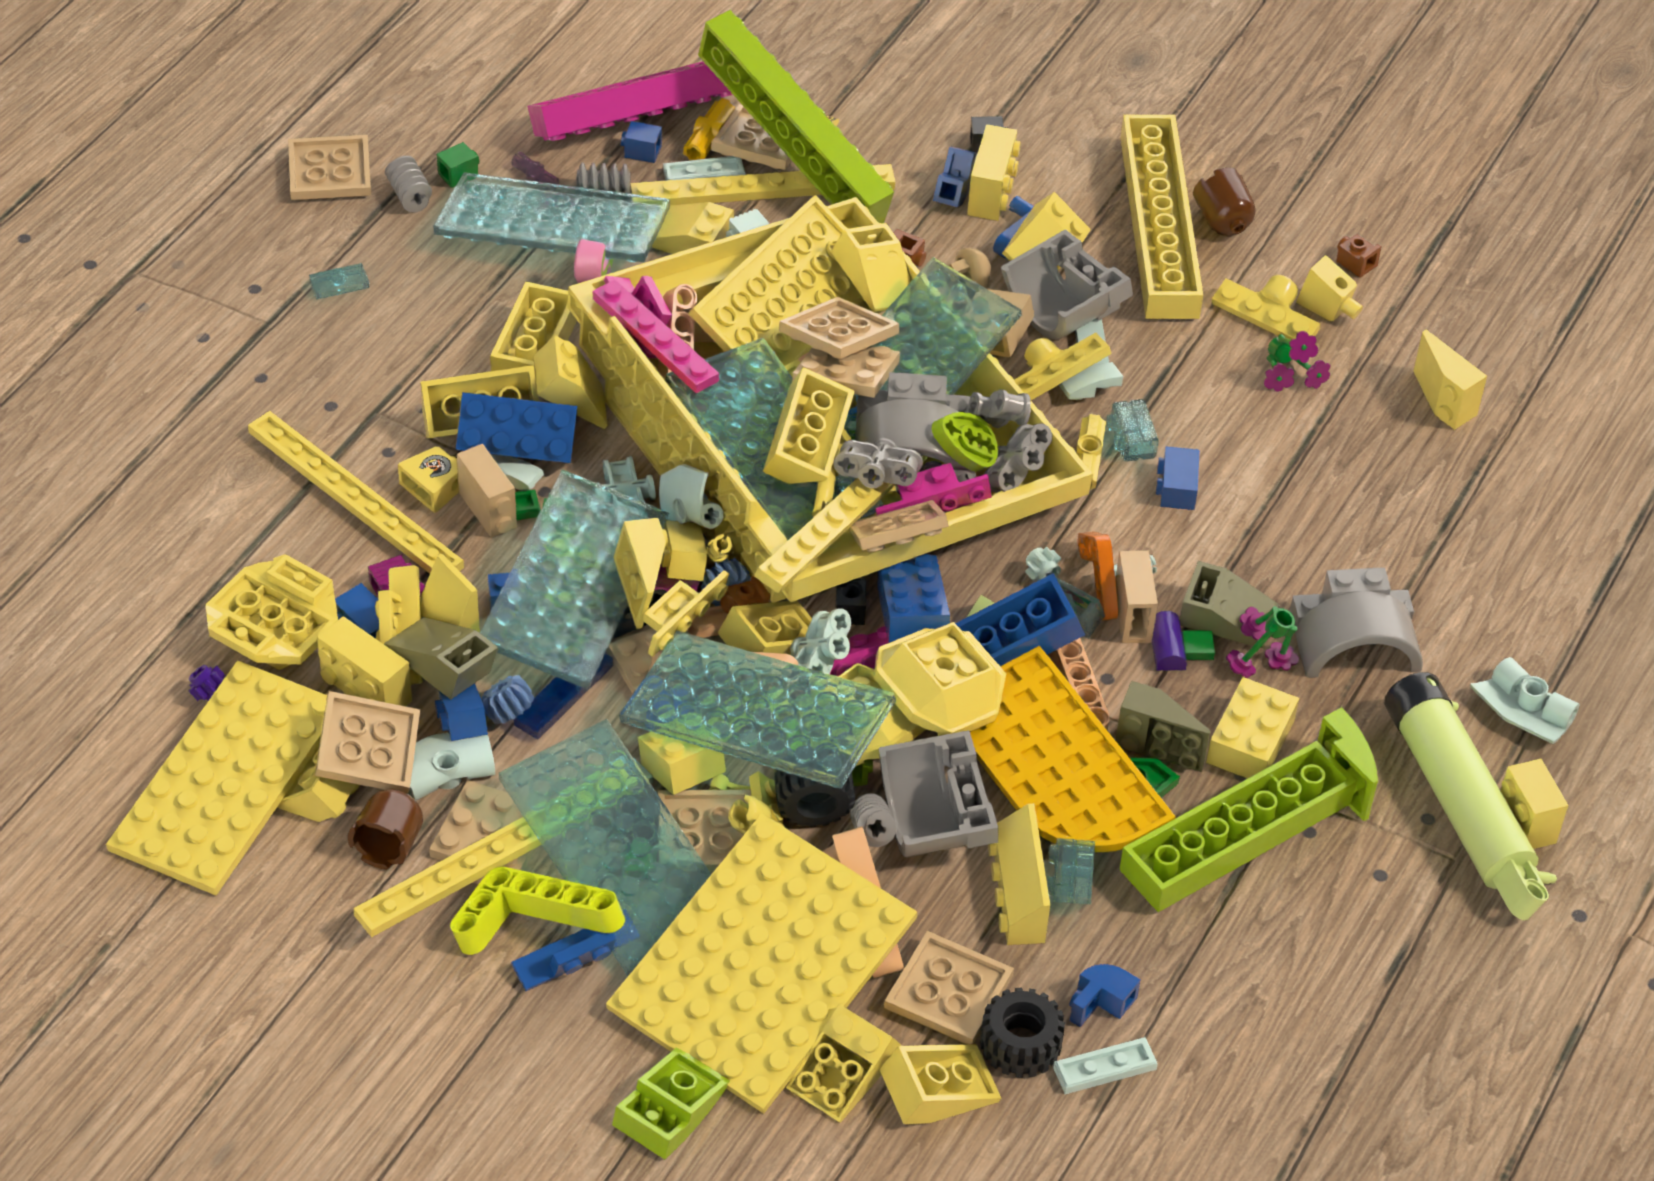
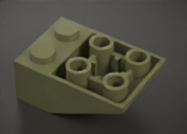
M1198 561L1183 600L1180 626L1198 631H1212V635L1253 646L1258 640H1254L1252 636L1247 637L1242 634V623L1239 620L1240 615L1244 614L1246 609L1251 606L1255 607L1259 613L1263 612L1266 614L1274 606L1279 608V604L1227 568ZM1267 641L1261 647L1262 649H1265Z
M423 617L384 643L389 649L407 660L412 670L449 699H453L490 673L498 649L496 645L474 629Z
M1131 681L1120 708L1115 739L1118 745L1128 751H1135L1158 760H1164L1187 769L1202 772L1210 730L1161 689Z

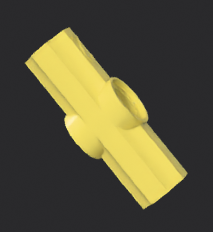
M1094 414L1082 418L1076 449L1078 457L1085 465L1090 467L1093 473L1090 490L1096 488L1106 421L1100 415Z

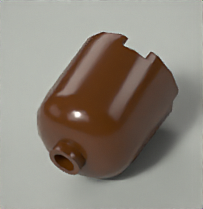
M1235 168L1217 169L1214 171V176L1206 181L1204 178L1198 181L1193 190V197L1208 225L1214 232L1225 236L1242 233L1254 220L1256 213L1254 201L1242 175Z
M387 789L377 792L368 800L349 830L347 838L350 848L355 846L362 854L361 860L375 868L387 870L390 869L391 865H402L423 824L421 807L413 797L401 790Z

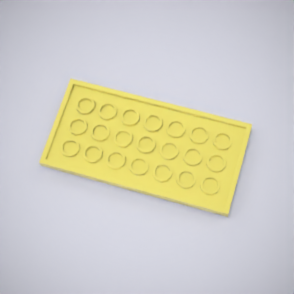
M816 195L688 313L762 392L769 393L778 385L774 378V371L799 359L812 348L811 345L794 340L791 336L780 332L779 322L836 297L859 305L864 300L831 253L843 230L847 228Z
M237 660L106 843L108 851L217 896L319 747L327 695Z

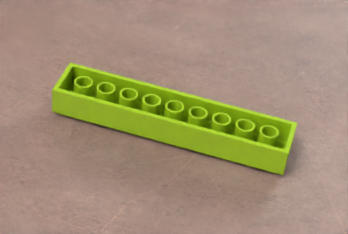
M728 10L707 21L698 56L831 205L857 197L868 208L870 214L877 222L884 223L894 195L890 184L880 177L873 165L862 157L856 146L845 138L839 127L835 126L827 118L825 112L810 99L805 90L800 88L793 80L791 74L782 68L775 56L764 48L758 37L746 28L744 22L731 10Z

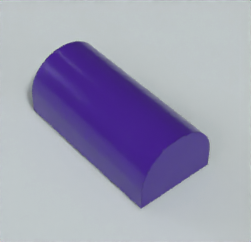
M1172 611L1156 613L1152 637L1156 671L1186 670L1187 662L1179 616Z

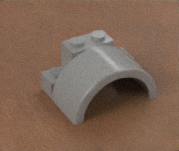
M1066 229L1001 266L1003 278L1009 292L1031 295L1034 317L1030 324L1043 336L1052 340L1062 339L1094 319L1101 320L1118 310L1121 302L1133 296L1131 279L1113 266L1107 269L1083 250L1082 242ZM1059 265L1060 267L1065 269V280L1062 278L1056 266Z
M889 372L887 390H879L875 398L861 395L857 397L855 441L873 444L880 438H887L892 440L898 448L911 449L920 455L938 459L946 464L951 463L953 469H962L964 467L952 459L934 438L932 423L951 413H968V403L971 396L946 394L947 376Z
M1385 568L1327 570L1322 594L1293 595L1290 612L1295 619L1294 625L1298 628L1295 635L1306 677H1318L1323 666L1331 658L1347 649L1366 644H1384L1396 647L1409 657L1411 672L1422 671L1423 659L1412 623L1414 609L1409 591L1391 590Z
M969 730L879 748L886 803L896 823L895 839L903 857L917 856L966 845L967 848L998 843V825L992 805L987 799ZM944 766H948L950 768L947 771L948 783H946Z

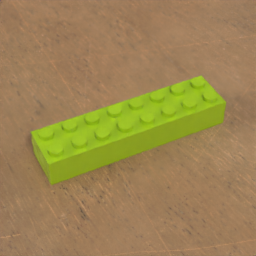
M1315 741L1123 847L1119 870L1157 912H1160L1347 807L1352 802L1357 781L1318 741Z

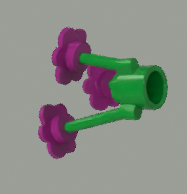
M1300 331L1297 333L1296 339H1288L1283 334H1280L1271 340L1268 345L1269 355L1266 359L1271 363L1272 369H1268L1265 372V387L1268 389L1274 388L1275 391L1279 392L1284 387L1288 388L1294 384L1292 377L1294 375L1293 369L1287 368L1283 364L1291 360L1296 361L1307 370L1305 386L1317 389L1321 383H1325L1330 377V364L1325 363L1323 360L1316 361L1312 366L1307 363L1309 357L1312 358L1318 354V347L1315 345L1316 337L1313 335L1309 336L1306 331Z
M1251 606L1246 609L1244 614L1240 615L1239 620L1242 623V634L1247 637L1252 636L1254 640L1258 641L1246 654L1234 649L1226 656V660L1230 663V669L1234 673L1241 674L1244 678L1254 675L1256 669L1252 665L1251 658L1270 637L1282 638L1285 636L1283 644L1274 642L1271 644L1270 649L1265 651V657L1269 659L1268 665L1271 668H1282L1288 671L1291 669V666L1298 664L1299 657L1296 653H1293L1294 649L1289 645L1293 634L1298 629L1294 625L1295 619L1290 611L1274 606L1265 614L1263 612L1259 613L1255 607Z

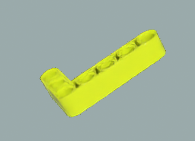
M496 867L484 876L452 919L450 928L462 953L473 955L481 952L487 946L511 912L602 933H613L619 930L625 923V916L613 891L513 868Z

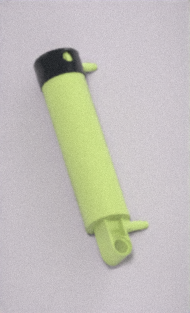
M1417 672L1402 678L1385 695L1384 705L1400 734L1406 740L1485 885L1492 889H1498L1508 909L1515 917L1524 921L1529 920L1549 898L1544 884H1554L1557 880L1556 875L1537 870L1538 856L1455 711L1459 708L1458 703L1450 700L1437 676L1429 672Z

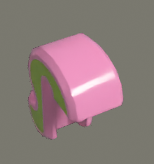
M581 239L578 242L575 253L574 277L576 281L581 283L609 274L614 261L613 250L608 248L605 253V245L603 243Z

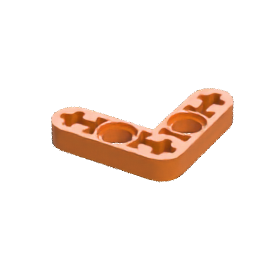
M1094 531L1079 533L1077 539L1079 555L1082 559L1093 562L1096 598L1102 613L1098 611L1100 619L1102 621L1117 619L1118 601L1110 537L1108 534Z

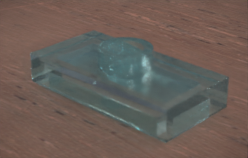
M362 263L309 274V281L316 299L370 288L369 279Z

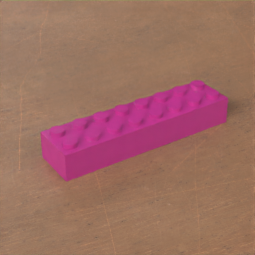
M701 61L528 105L527 107L534 136L543 137L544 141H556L566 138L565 133L579 135L590 132L591 126L592 128H607L614 126L615 120L617 122H630L639 119L638 114H641V116H653L664 113L663 108L675 110L687 107V102L704 103L711 101V96L727 97L733 94L711 69Z

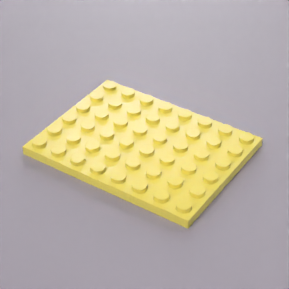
M761 813L607 1001L606 1007L609 1011L670 1052L677 1047L729 1079L730 1082L726 1089L764 1114L792 1079L839 1004L845 1008L849 1006L916 920L917 911Z

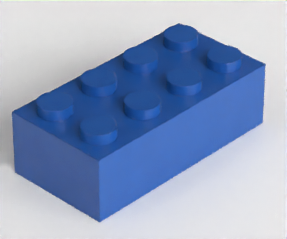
M462 392L456 450L465 451L483 444L490 454L571 463L577 406Z
M923 554L878 571L877 588L888 643L925 628L936 629L950 624V612L936 555Z
M1054 573L955 623L962 631L970 632L999 666L1038 646L1048 655L1085 636L1081 624Z

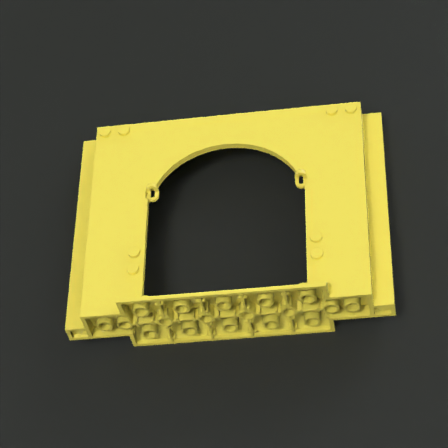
M857 197L826 206L847 229L881 224L876 221L868 208ZM789 218L568 287L567 308L580 324L579 346L605 379V403L660 476L682 464L708 473L704 493L709 501L722 507L723 519L719 526L712 529L701 526L702 532L709 542L718 535H724L723 539H726L728 536L732 542V547L729 554H726L728 555L727 559L736 558L747 568L750 576H754L757 569L814 518L812 516L814 508L773 522L743 483L738 471L730 466L724 453L713 444L709 433L704 432L698 424L695 415L690 413L684 406L682 398L674 393L668 380L658 372V358H648L635 339L631 337L618 319L608 314L593 300L592 291L605 285L603 280L605 276L629 278L634 288L642 276L652 277L662 297L667 291L681 284L690 285L697 294L698 304ZM903 252L916 304L890 309L910 323L912 328L907 340L891 349L900 352V361L895 368L901 373L947 376L946 394L971 396L974 392H979L982 396L990 397L993 392L1000 389L1014 395L1025 393L1014 382L1013 377L1008 375L1001 367L998 360L989 353L983 342L978 340L971 332L969 326L959 318L953 307L948 305L941 297L939 291L929 283L924 273L920 272L912 263L910 257ZM677 294L678 302L683 304L682 297ZM865 300L858 305L872 311ZM927 327H933L941 340L951 346V352L964 366L960 374L955 377H949L941 364L931 358V352L919 339V334ZM694 342L693 350L712 367L732 361L716 342ZM1031 402V412L1027 424L1035 425L1041 423L1047 425L1052 433V441L1044 451L1042 466L1038 470H1028L1026 477L1018 487L1005 492H991L992 498L946 512L949 527L942 528V533L934 536L920 534L913 536L914 540L905 544H896V541L884 544V549L876 552H867V549L862 550L852 537L850 529H848L779 594L763 582L762 584L770 593L772 603L786 598L791 603L1088 495L1093 473L1090 467L1085 465L1078 457L1073 447L1069 446L1061 437L1059 431L1049 423L1043 412L1038 410ZM1009 421L1000 428H994L991 424H988L995 435L998 447L1007 446L1010 438L1017 428L1021 426L1015 421ZM922 455V466L930 461H938L942 465L946 464L938 459ZM988 468L975 472L976 477L984 475ZM895 486L858 520L876 516L875 508L901 501L902 499L897 493Z

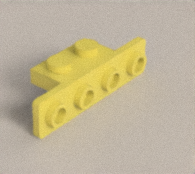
M415 565L390 568L389 590L378 591L379 601H376L375 611L379 618V630L376 632V639L382 644L420 620L419 568ZM409 667L411 685L421 684L422 677Z
M725 570L721 572L700 593L680 580L644 613L642 621L657 631L652 637L648 650L649 655L654 657L660 650H667L678 633L684 634L694 618L697 616L702 617L715 599L719 601L728 590L726 583L729 573Z

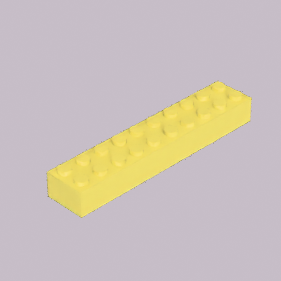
M1123 115L1120 139L1145 319H1200L1203 290L1175 115Z

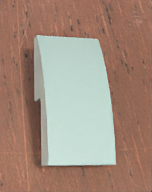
M1113 362L1101 363L1086 368L1077 375L1062 382L1059 386L1068 399L1082 400L1083 398L1095 397L1096 388L1107 389L1112 386H1122L1123 375Z
M490 454L515 489L520 491L532 489L544 475L542 469L524 460L511 456Z

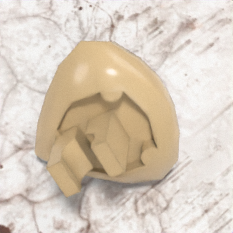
M962 248L956 254L955 262L950 264L952 271L948 272V276L951 281L955 282L962 279L968 289L976 292L980 288H987L991 273L988 257L983 252L973 248Z

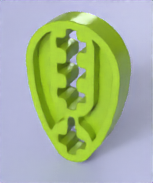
M955 412L932 423L934 438L943 450L963 467L977 472L992 466L996 462L998 456L997 441L992 429L981 417L971 413Z

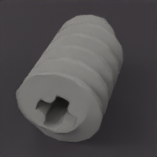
M401 156L389 163L384 173L404 209L409 212H419L426 208L432 195V188L416 160L411 156Z
M581 162L576 176V196L579 195L581 189H583L585 196H589L593 189L595 196L599 197L602 189H604L606 197H610L613 190H615L617 197H621L623 190H625L627 197L630 198L631 175L627 164H623L621 171H618L616 164H613L610 171H608L606 164L602 163L600 170L597 171L595 163H591L589 170H586L585 164Z
M876 794L859 796L854 801V807L850 809V818L854 828L863 826L869 846L881 847L887 845L896 834V823L888 805L882 797Z

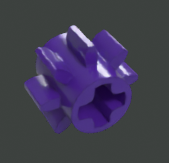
M202 665L189 676L188 680L191 682L189 685L191 688L188 691L197 701L201 699L209 701L226 675L217 665L214 668Z

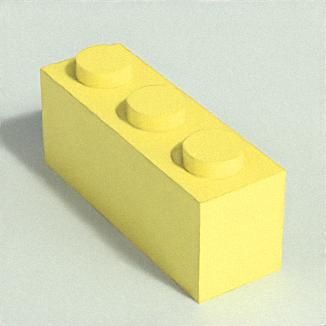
M666 520L665 530L668 536V544L664 548L662 567H666L668 578L703 581L707 550L701 525L691 522L680 524L678 521Z

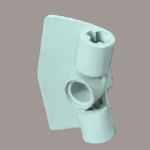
M682 464L661 475L659 497L665 521H678L680 524L694 522L709 529L719 526L723 519L722 507L709 501L704 493L708 477L707 472Z
M1510 657L1504 659L1496 666L1492 679L1470 684V687L1503 720L1552 744L1558 741L1572 724L1580 706L1579 703L1556 692L1548 693L1549 688L1545 680L1536 676H1530Z
M447 732L431 735L416 742L408 794L417 801L438 790V788L453 789L457 787L463 777H467V780L495 775L494 758L488 735L451 741Z

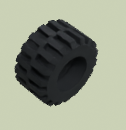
M809 749L806 752L794 753L793 757L785 758L783 763L779 764L776 768L777 772L774 773L778 810H780V815L790 823H797L798 826L808 825L810 827L830 825L829 823L841 820L842 816H847L850 813V809L855 805V792L850 763L847 762L844 756H838L837 752H827L826 749H819L817 751Z
M1022 987L1015 988V992H1010L1007 989L1002 991L1001 997L996 995L991 999V1004H987L983 1015L980 1046L981 1049H984L983 1055L985 1059H991V1066L997 1069L1000 1067L1003 1074L1009 1075L1011 1072L1016 1074L1015 1077L1023 1078V1074L1035 1077L1037 1076V1071L1043 1074L1049 1070V1065L1054 1066V1061H1057L1061 1053L1065 1029L1063 1012L1058 1010V1004L1055 1000L1048 1001L1049 996L1047 994H1036V989L1029 988V991H1023ZM1025 1028L1031 1030L1036 1035L1032 1037H1019L1008 1030Z

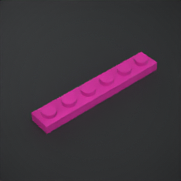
M613 280L592 291L593 300L612 317L615 316L631 335L695 393L719 382V372L618 281Z

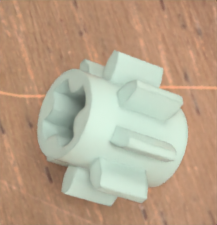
M1048 547L1044 549L1036 548L1026 558V564L1029 568L1025 573L1033 581H1039L1053 573L1057 578L1061 571V567L1057 563L1061 561V557L1054 550L1050 551Z

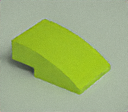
M1341 707L1323 717L1318 742L1357 781L1352 802L1348 806L1363 821L1369 819L1378 783L1377 768L1363 733L1354 720Z
M676 1047L639 1078L636 1090L616 1106L612 1126L665 1160L702 1122L724 1093L730 1080Z

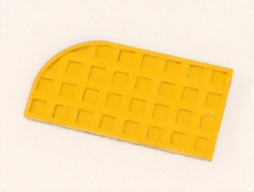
M1040 646L1000 666L1006 673L996 720L970 731L977 760L1016 811L1027 804L1035 805L1038 830L1041 837L1054 844L1077 851L1111 852L1122 850L1126 845L1176 818Z

